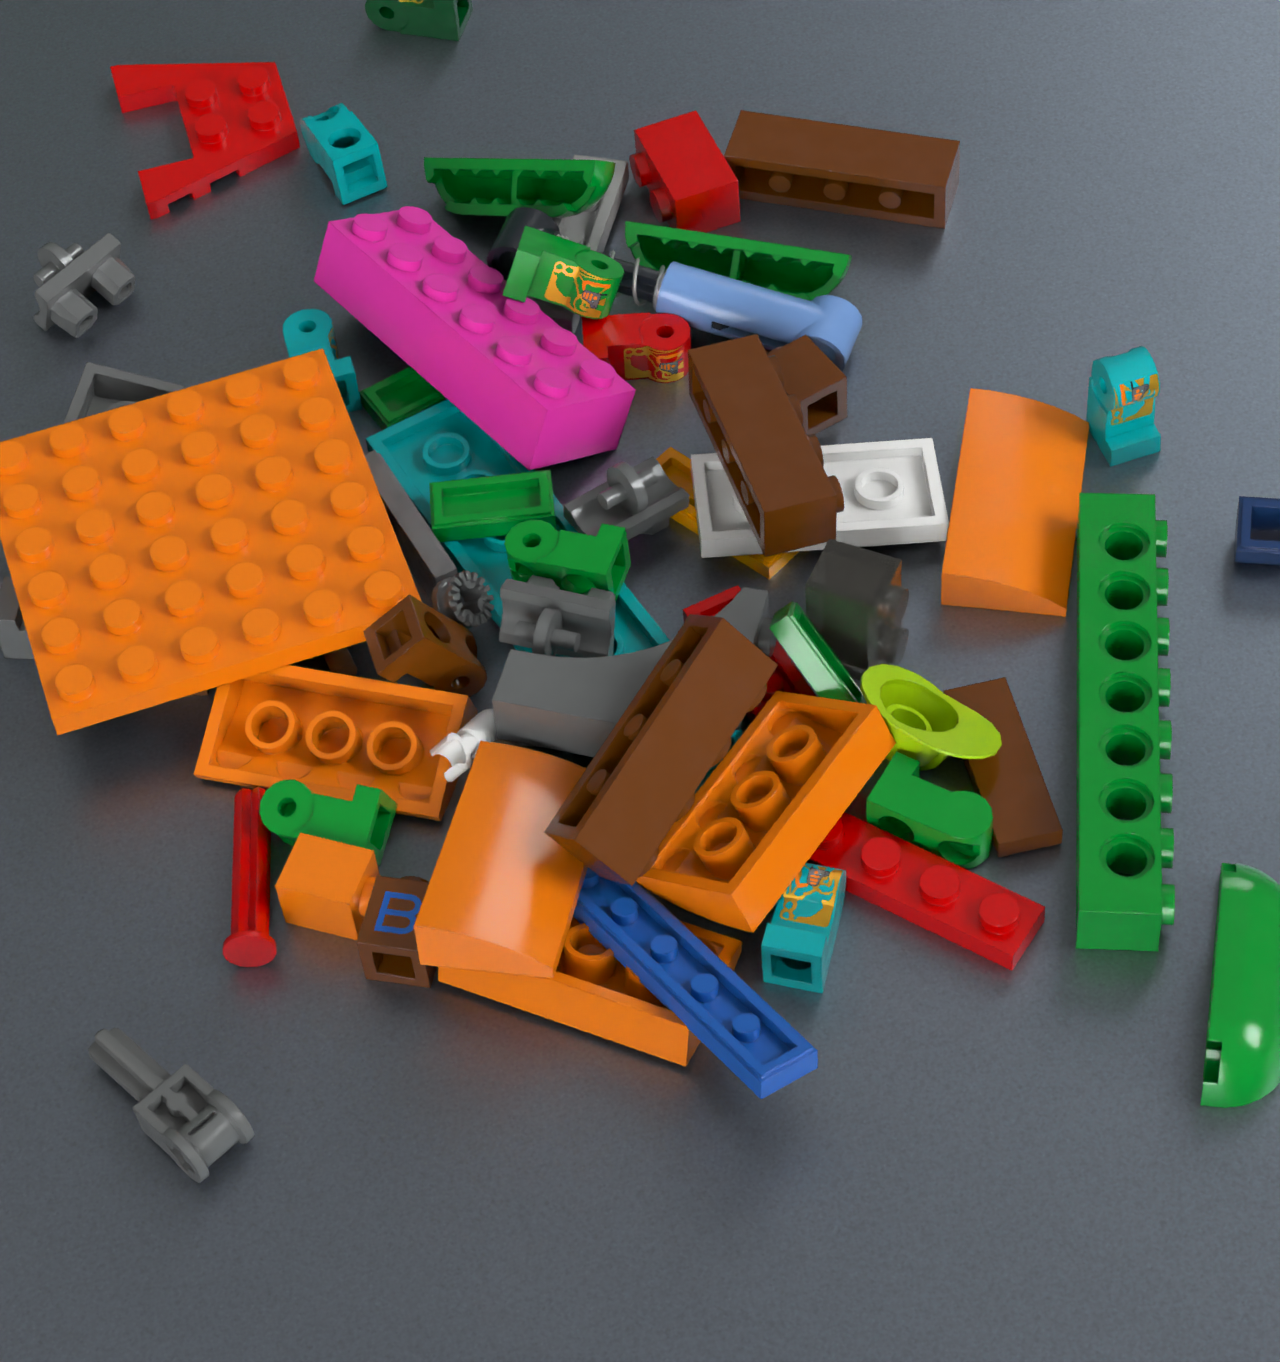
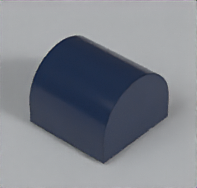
M1239 496L1234 562L1280 565V499Z

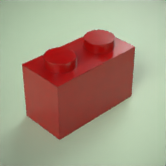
M696 110L634 130L636 153L629 156L631 171L639 187L647 186L650 192L651 206L659 223L667 221L671 228L707 233L741 222L738 179Z

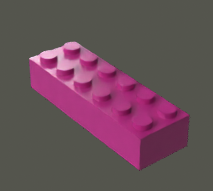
M405 206L396 211L377 214L362 213L357 214L353 218L328 221L314 282L526 469L533 470L617 449L636 389L621 378L610 364L597 358L578 342L577 337L572 332L560 327L541 311L535 301L526 298V301L522 302L502 296L507 282L504 280L503 275L496 269L486 265L468 250L467 245L463 241L453 237L438 225L427 211L418 207Z

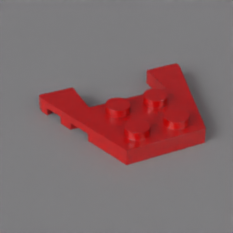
M275 62L136 64L110 67L122 113L173 101L178 102L193 155L191 159L138 171L150 220L169 213L168 204L189 194L193 200H196L210 193V183L234 171L242 177L300 148L297 129Z

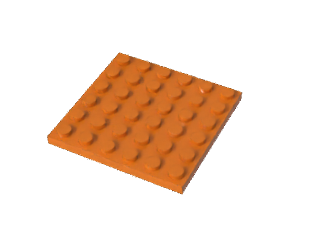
M323 348L0 442V539L57 736L365 642L366 638L363 631L405 597L411 595L421 601Z

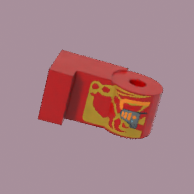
M650 312L615 314L601 319L582 317L583 346L597 358L610 364L624 380L650 379L658 383H671L685 377L689 372L688 350L691 349V329L688 322L682 317L670 313L650 314Z

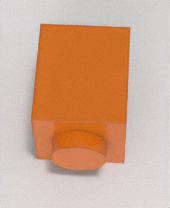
M300 833L275 884L285 923L357 940L376 876H380L374 850Z

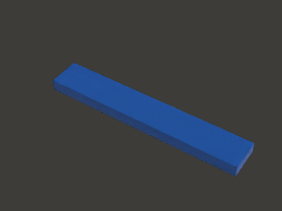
M590 868L587 869L573 917L580 924L585 923L589 927V933L607 950L610 948L614 952V957L625 968L627 965L639 977L640 982L667 1009L671 1010L760 1099L767 1097L818 1068V1050L643 886L639 885L636 881L633 886L601 878Z

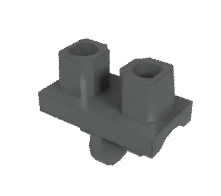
M107 233L85 252L78 243H73L64 250L58 244L48 242L38 250V259L42 268L33 275V279L40 287L35 291V298L39 304L40 311L34 315V321L43 330L47 331L54 324H57L75 338H79L92 327L98 315V308L86 298L97 291L114 306L122 303L133 293L136 277L120 260L121 242L112 234Z
M653 456L634 467L621 461L608 468L607 481L564 504L563 516L578 533L597 536L603 523L625 527L627 540H630L640 533L653 535L668 527L669 517L689 507L690 495L668 478L660 463Z
M532 575L526 582L506 579L501 586L500 598L503 605V614L499 632L500 642L532 648V653L549 656H555L556 654L576 658L613 656L616 605L613 592L591 588L583 594L560 590V587L555 584L553 579Z

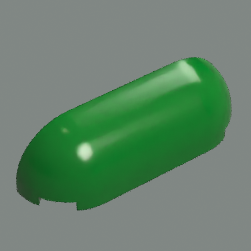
M424 157L426 180L428 183L435 184L439 195L446 203L444 208L455 214L474 216H508L514 209L521 207L535 208L546 213L551 218H565L578 215L593 207L604 196L611 184L616 164L609 161L576 159Z
M625 222L626 244L630 248L635 261L639 257V265L660 271L661 266L664 265L666 271L670 263L674 261L808 301L817 296L828 295L838 287L847 274L852 260V255L645 223Z
M1222 863L1220 869L1200 1104L1202 1106L1228 1108L1243 1106L1260 1100L1273 1091L1280 1083V885L1259 869L1239 863Z

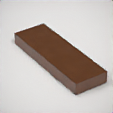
M1006 677L943 690L944 694L976 711L990 721L1001 735L1002 745L994 756L984 759H963L974 792L985 798L992 808V842L997 856L1003 857L1061 844L1063 829Z

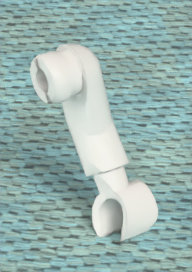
M485 709L473 717L457 734H448L430 750L432 756L436 754L443 755L450 761L452 767L444 773V777L448 782H453L470 768L471 758H475L480 741L518 747H533V745L497 739L493 709Z

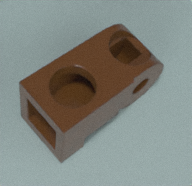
M411 595L405 597L363 631L377 674L393 683L408 673L433 686L434 690L468 695L469 697L478 693L485 686L487 673L485 667L477 660V646L473 633Z

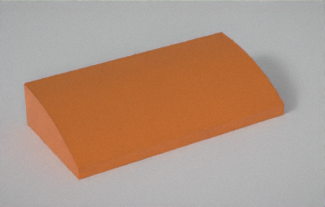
M970 388L941 573V605L1066 617L1077 532L1079 493L1082 491L1089 422L1060 408L1037 400L1003 392Z
M286 665L217 687L194 775L200 779L251 788L261 787L265 790H268L273 784L282 780H296L305 784L315 794L348 801L353 800L356 786L359 784L382 789L398 804L395 812L397 814L441 821L453 795L458 778L453 782H448L444 777V773L452 767L450 761L440 754L432 756L430 750L448 734H457L463 726L477 715L478 710L468 695Z
M776 691L696 792L694 803L687 814L677 822H674L658 847L659 854L654 865L647 873L637 878L636 882L657 896L696 915L729 927L754 933L896 744L877 706Z
M480 741L414 924L420 965L554 979L588 867L544 833V831L586 768L532 749Z
M574 917L569 927L554 979L438 967V981L685 1067L701 1042L671 1010L667 1009L640 982L639 977L627 965L625 968L614 957V952L610 948L607 950L589 933V927L585 923L580 924ZM680 921L734 971L742 951V941Z

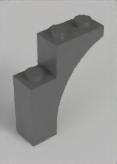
M743 587L734 599L714 617L724 618L763 653L771 657L777 638L769 629L773 619L769 618V591ZM672 640L632 653L589 658L556 657L510 649L492 698L497 739L595 757ZM740 722V724L738 725V727L736 728V730H739V729H740L741 722Z

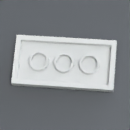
M922 438L821 445L824 470L827 476L835 475L837 477L844 497V511L837 513L836 540L788 552L947 541L949 520L933 439ZM717 453L691 454V476L701 558L763 554Z

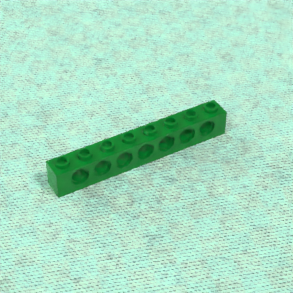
M1079 493L1076 614V949L1158 952L1161 925H1174L1175 885L1162 884V868L1172 869L1174 830L1173 828H1161V813H1171L1173 776L1168 773H1160V759L1170 760L1172 724L1171 720H1159V707H1169L1171 673L1170 668H1158V656H1168L1170 623L1169 618L1157 617V606H1167L1169 574L1168 568H1157L1156 557H1166L1168 525L1167 520H1156L1155 494ZM1118 818H1126L1130 820H1120ZM1118 873H1127L1133 876L1125 877L1118 875Z

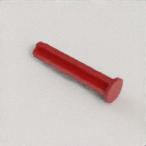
M256 787L252 790L242 788L234 796L231 935L223 942V956L230 963L241 967L265 965L271 962L277 953L276 942L269 936L271 831L262 823L259 813L260 801L266 791L261 787Z

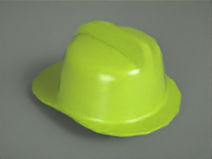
M880 664L869 667L861 676L860 689L867 704L877 706L896 742L885 757L889 761H891L897 751L920 761V771L936 768L948 756L962 759H984L994 756L1001 748V735L990 721L976 711L944 694L919 674L900 666Z

